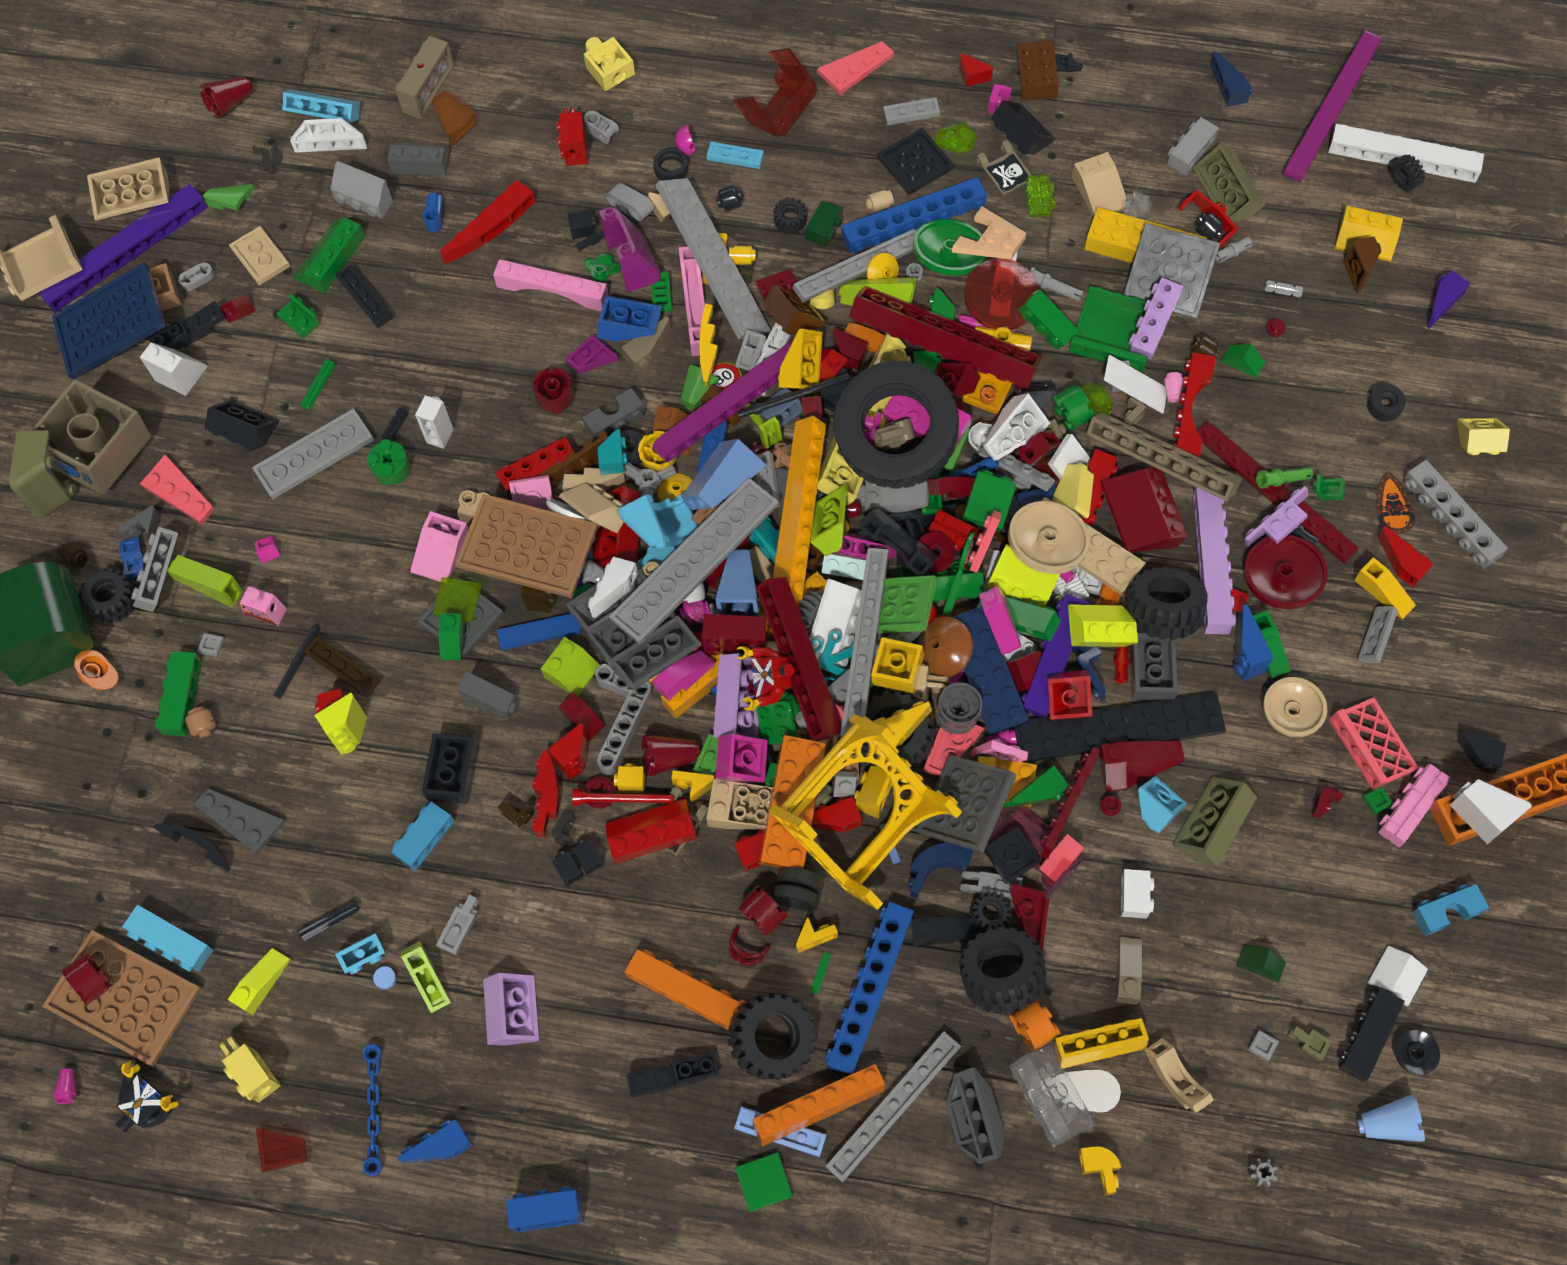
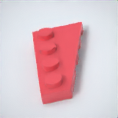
M882 41L817 68V74L841 95L893 58L894 51Z
M166 455L161 458L140 483L143 488L200 524H203L215 510Z

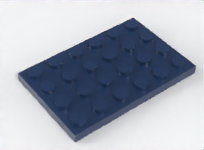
M144 262L52 316L67 374L71 379L77 378L166 326L149 265Z

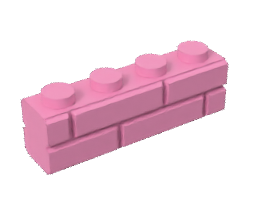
M1432 764L1418 769L1413 776L1416 778V781L1413 784L1410 782L1402 791L1405 794L1403 799L1400 800L1398 798L1391 806L1392 814L1390 816L1386 814L1379 823L1382 826L1379 834L1389 839L1397 847H1401L1406 842L1450 780L1448 775L1442 771L1440 772Z

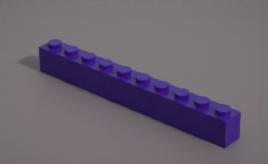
M191 184L180 189L169 198V203L161 204L151 209L148 213L136 219L132 224L120 230L110 239L104 241L101 245L80 258L79 262L83 270L38 292L54 313L58 312L206 210L208 207L202 196Z

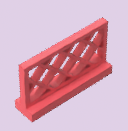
M1375 698L1345 710L1341 709L1329 719L1372 790L1419 769ZM1371 705L1375 715L1372 716L1364 713L1365 707ZM1352 713L1359 716L1358 724L1352 722L1348 714ZM1363 718L1373 721L1372 729L1362 726ZM1377 723L1384 725L1386 734L1376 731ZM1360 730L1370 734L1369 741L1362 739ZM1374 736L1384 739L1383 747L1373 743ZM1388 741L1396 744L1398 747L1397 752L1387 749ZM1371 748L1381 751L1380 759L1372 755ZM1385 754L1395 757L1394 765L1384 761ZM1399 759L1405 760L1410 768L1404 769L1399 767ZM1382 767L1392 769V776L1387 778L1382 771Z

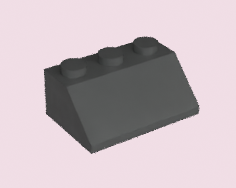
M396 141L390 145L387 159L391 172L446 176L451 145L447 143Z

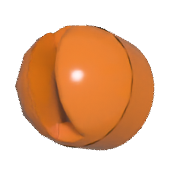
M990 387L983 388L980 393V401L986 405L991 404L996 398V391Z

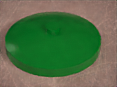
M939 219L930 221L922 225L914 236L913 251L916 258L925 267L940 274L961 276L973 273L984 265L987 258L986 256L952 252L953 245L960 236L978 242L983 235L973 226L958 220Z

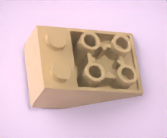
M713 779L707 814V826L723 829H765L772 787Z

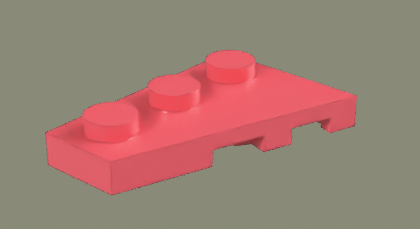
M993 510L991 516L987 515L983 525L985 530L983 534H979L976 541L977 547L970 554L968 562L971 563L970 570L973 572H978L999 524L1001 513Z

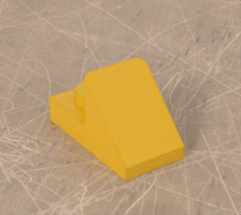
M673 771L671 779L673 785L681 789L691 787L690 801L692 803L712 788L715 777L714 775Z
M807 917L796 943L797 952H803L838 938L835 924L829 926V924L823 925L817 929V932H814Z

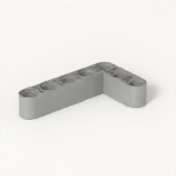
M602 664L595 670L599 686L626 697L597 758L600 771L605 775H612L617 771L652 698V690L648 681L633 691L627 685L619 686L622 680L609 665ZM603 674H610L607 679L600 678ZM641 688L647 689L644 694L638 693V690ZM632 706L639 707L635 712L629 711ZM623 724L630 725L626 730L620 729ZM615 742L621 743L620 747L613 748L611 746ZM604 761H613L610 766H603Z

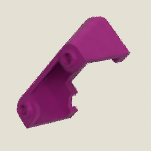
M609 207L600 210L599 215L606 244L609 250H612V247L617 248V255L627 292L657 283L661 278L660 270L644 234L618 209Z

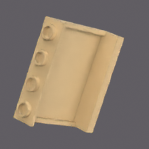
M56 215L49 218L53 228L5 252L0 249V268L5 274L3 276L9 284L8 288L12 295H17L21 301L83 270L67 232Z

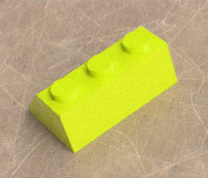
M1006 544L991 574L987 588L992 589L998 586L1006 597H1016L1021 602H1033L1039 607L1045 608L1060 574H1047L1029 568L1016 557L1011 547Z
M1068 605L1071 646L1125 647L1138 643L1136 621L1123 606Z
M349 693L314 715L341 755L352 752L360 744L367 716L352 693Z

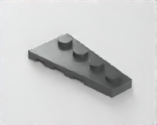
M207 789L194 804L199 810L257 855L285 823L283 819L210 789Z

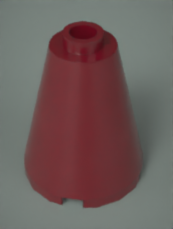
M245 77L208 82L200 85V88H203L200 95L207 110H212L215 113L212 116L218 119L252 94L253 85Z
M655 735L642 736L641 750L644 749L642 761L645 773L648 776H655L697 760V756L700 755V746L694 740Z

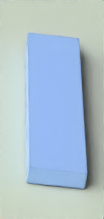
M741 1107L734 1129L757 1137L753 1128V1119L763 1113ZM802 1128L774 1141V1143L820 1157L827 1135L808 1128Z

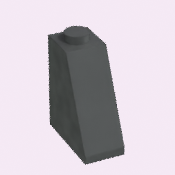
M465 671L457 688L464 704L508 720L511 714H515L518 703L514 694Z

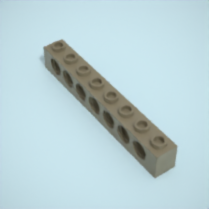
M1103 412L1092 417L1086 433L1088 436L1226 502L1236 495L1242 480L1239 476Z

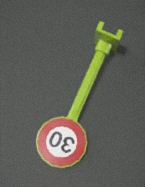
M718 363L714 365L712 375L719 379V383L715 387L721 390H725L742 377L739 368L731 363ZM750 403L743 407V409L751 407ZM759 414L749 415L759 428L762 445H765L766 448L764 451L770 450V447L776 443L783 442L780 424L775 416L765 422Z

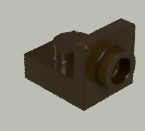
M504 801L498 806L500 814L518 828L523 824H527L532 818L533 811L528 804L521 811L514 804L510 803L508 805Z

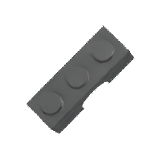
M632 388L615 397L616 405L619 409L615 414L606 415L598 407L582 417L584 427L594 440L600 438L598 434L602 431H605L609 437L615 430H623L629 423L641 419L645 414L644 404Z

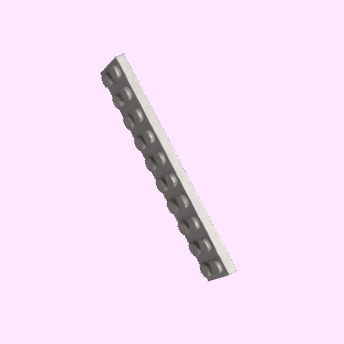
M689 179L658 181L655 186L738 340L744 339L747 329L762 335H768L771 329L732 258L729 256L724 243Z
M748 478L609 616L610 620L640 645L779 505V501Z

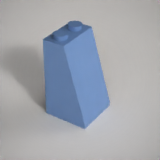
M739 439L722 441L681 498L686 501V506L692 510L713 508L738 489L748 478L751 479L760 472L766 464Z
M734 550L727 557L715 599L719 615L761 617L749 550Z

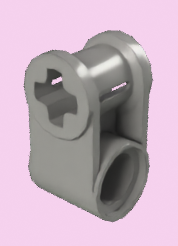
M588 111L584 115L586 132L605 144H608L614 133L619 131L618 125L613 120L602 116L596 111Z

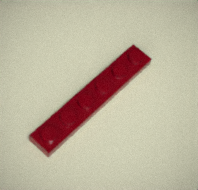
M1093 747L1090 754L1085 753L1081 762L1084 767L1082 770L1077 769L1073 778L1076 783L1074 786H1069L1065 794L1068 799L1066 803L1061 802L1057 813L1060 815L1058 819L1053 818L1048 828L1051 830L1049 836L1045 834L1040 844L1043 847L1041 856L1049 859L1101 750Z

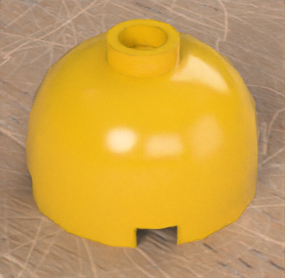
M654 431L653 434L645 435L640 441L638 452L640 460L646 468L655 471L665 470L673 466L677 460V457H675L670 462H666L652 449L653 443L666 432Z

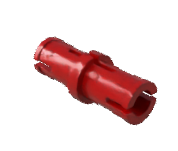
M1129 646L1116 647V658L1113 663L1115 665L1114 681L1119 684H1123V680L1124 683L1128 682V666L1130 665V660L1128 659Z

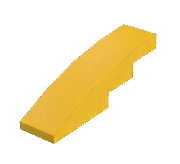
M705 303L701 320L699 346L704 386L708 387L718 346L712 344L716 331L715 325L710 324L713 305Z

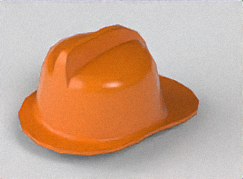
M86 650L76 656L74 667L79 679L83 683L98 690H107L117 684V671L101 653L94 650Z

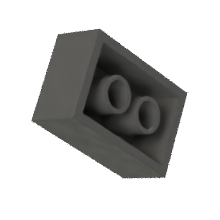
M1137 633L1138 643L1130 645L1132 700L1175 699L1178 692L1175 640L1170 638L1161 640L1159 637H1149L1147 633Z

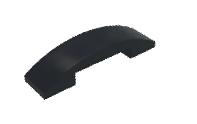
M161 823L154 825L153 828L165 837L177 843L181 836L206 849L208 853L205 858L227 872L231 869L222 853L199 833L175 824Z

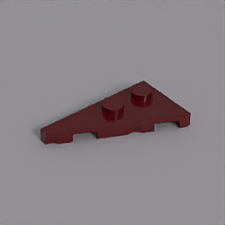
M1015 884L1009 885L1021 931L1028 933L1029 937H1033L1043 951L1050 893Z

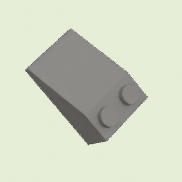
M866 481L865 511L868 513L878 508L885 514L890 515L928 506L929 490L927 481L919 485L915 484L913 487H901V489L884 488Z

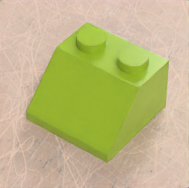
M564 637L542 666L541 671L545 679L569 694L574 692L579 696L595 675V670L600 664L582 647Z

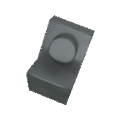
M151 505L118 528L127 539L138 537L145 530L149 535L151 533L155 534L160 515Z

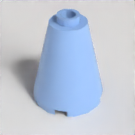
M1414 1095L1406 1096L1361 1114V1119L1357 1120L1360 1134L1365 1133L1366 1138L1415 1142L1425 1141L1424 1130H1420L1422 1119Z

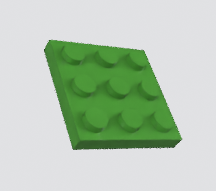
M935 575L885 579L878 633L926 631L937 584Z

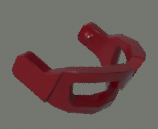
M736 927L729 940L731 958L734 961H739L742 966H754L762 962L770 947L767 945L762 952L756 954L743 952L735 942V937L740 928ZM744 957H745V958H748V959H755V960L746 961V960L744 959Z

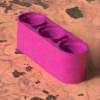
M855 533L843 535L842 547L839 550L841 553L866 559L867 551L864 549V543H866L869 548L888 549V560L893 559L897 553L895 549L881 541ZM846 539L850 541V547L846 545Z

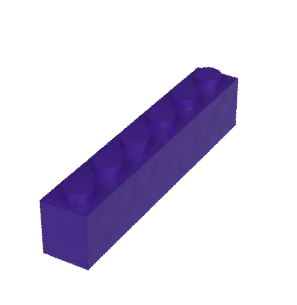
M1065 594L1064 600L1059 599L1056 611H1059L1058 617L1061 622L1051 642L1043 641L1042 648L1045 650L1043 655L1040 656L1028 693L1024 692L1021 699L1025 712L1040 718H1046L1050 709L1047 678L1064 672L1073 647L1071 646L1068 605H1089V602Z

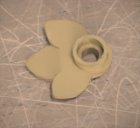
M470 490L463 491L459 496L460 507L457 511L460 521L468 524L475 515L482 495L489 494L484 492L476 494ZM472 499L471 502L466 503V500Z

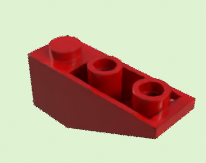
M1386 526L1382 528L1378 539L1396 575L1413 588L1429 572L1433 563L1430 562L1428 557L1416 551L1410 543L1401 539L1394 530Z

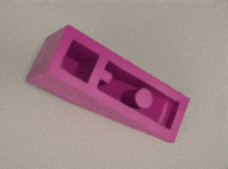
M997 586L979 594L985 615L1001 654L1005 655L1021 648L1022 646L1007 598Z

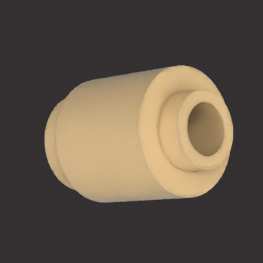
M884 189L868 194L865 204L867 209L874 213L889 208L890 205L894 204V199L891 191Z

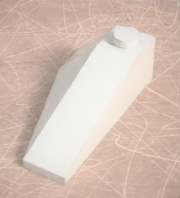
M1029 393L1014 396L1001 411L983 447L992 459L996 461L1019 446L1025 445L1036 434L1044 431L1050 422Z

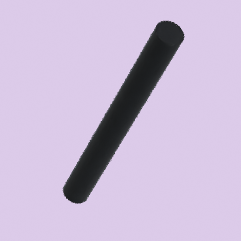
M311 627L273 695L275 698H282L305 657L303 651L314 640L320 630L319 628Z

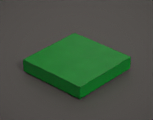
M778 1153L735 1167L750 1213L793 1198Z

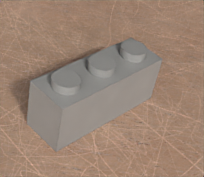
M1202 117L1196 123L1193 122L1188 129V133L1186 135L1183 134L1178 141V145L1176 147L1173 146L1168 152L1167 156H1169L1167 165L1186 175L1216 140L1219 127Z

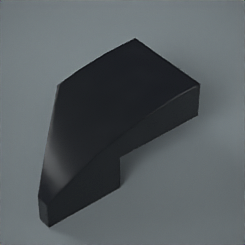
M1071 52L1068 53V56L1055 53L1058 72L1082 70L1083 65L1081 63L1078 64L1073 59Z

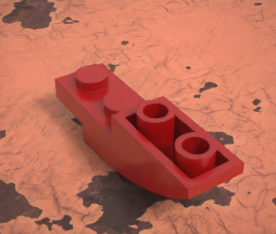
M543 750L541 757L539 756L537 759L536 768L538 769V774L534 776L532 788L537 796H541L537 799L536 809L538 814L537 817L533 818L532 830H534L537 837L541 838L546 837L549 818L558 819L560 802L558 779L547 750Z

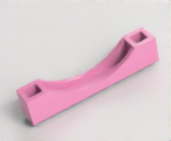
M679 247L692 356H699L701 320L705 306L701 271L689 247Z
M500 259L493 274L498 288L511 291L523 289L549 291L567 297L585 308L598 311L602 310L605 296H609L607 284Z

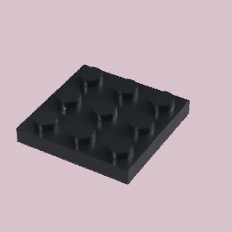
M923 128L877 153L879 161L908 195L954 169V164Z

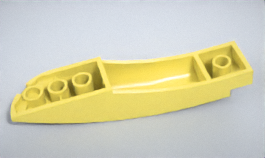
M886 333L868 369L872 365L882 364L886 361L899 362L900 360L910 363L912 361L911 357H908L904 350L906 347L899 338L891 337ZM892 396L877 402L867 414V416L875 418L876 413L882 414L879 428L889 423L884 420L883 411ZM834 436L820 468L817 489L828 495L843 484H846V505L856 499L863 478L853 472V469L845 462ZM875 442L873 447L877 449L878 444Z

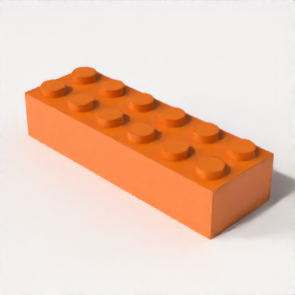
M783 736L769 809L774 804L780 807L824 757L826 743ZM816 796L798 815L810 827ZM768 809L758 864L776 868L796 867L803 869L807 850Z

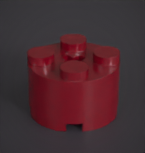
M547 368L540 371L534 378V394L538 405L543 410L552 414H559L571 405L575 396L571 379L567 372L560 368L551 370Z
M758 885L745 897L738 908L750 921L753 918L756 920L753 924L765 936L768 933L771 934L788 916Z
M89 953L82 955L61 970L63 976L81 997L86 1006L113 986Z

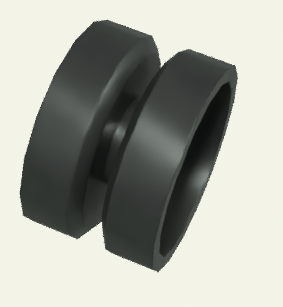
M779 868L777 882L780 885L774 887L772 899L780 905L796 910H818L820 897L816 893L822 892L824 878L814 872L801 868Z

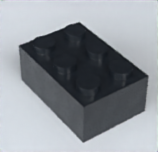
M432 734L422 794L426 800L468 804L478 744L474 737Z

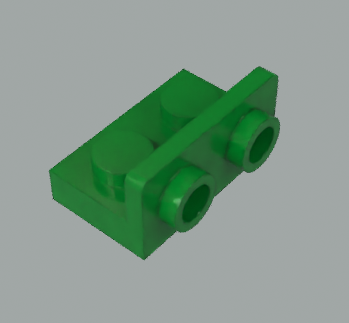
M290 294L288 295L290 302L276 314L280 320L304 339L320 325L317 319L318 314L311 307L308 309L301 298H295Z

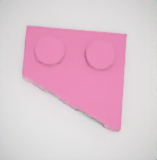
M992 739L971 750V757L977 758L984 754L997 759L1023 762L1027 760L1028 752L1020 750L1018 746H1008L1002 744L1003 742L1000 740Z

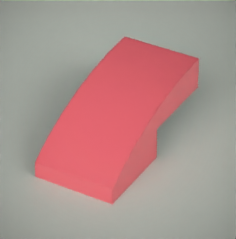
M1067 834L1039 870L1057 883L1084 850V847Z

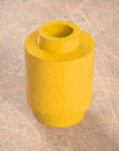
M752 246L729 247V256L735 265H752V261H756V250H752Z

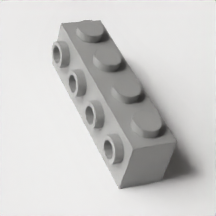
M158 527L155 534L151 533L148 541L151 549L150 552H145L142 561L146 565L144 570L140 569L137 577L140 585L139 588H134L131 599L135 600L133 607L151 612L154 611L177 539V532Z

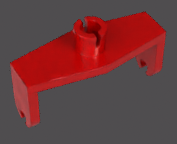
M1198 190L1192 193L1178 208L1181 212L1191 202H1194L1203 213L1212 212L1223 221L1222 229L1227 233L1219 242V248L1224 246L1239 230L1235 223L1226 215V206L1223 205L1220 208L1223 204L1222 202L1215 204Z

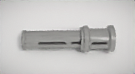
M1035 267L1031 268L1026 279L1028 284L1030 282L1040 286L1042 290L1048 288L1077 302L1080 301L1081 297L1074 295V293L1082 296L1084 292L1051 278L1049 273L1044 274L1037 271Z

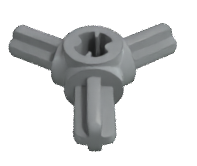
M630 463L624 465V474L636 480L635 484L639 485V491L642 492V496L651 495L652 499L657 491V487L661 485V481L676 475L674 466L665 470L655 471L652 469L640 470Z

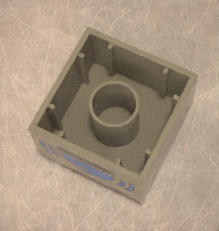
M75 379L31 430H48L50 432L47 450L54 457L55 464L52 469L102 495L107 492L151 438L138 411Z

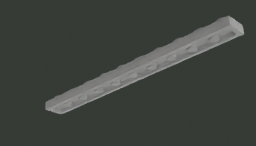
M868 548L840 734L841 738L852 727L849 720L854 714L860 717L866 716L889 557L888 549Z

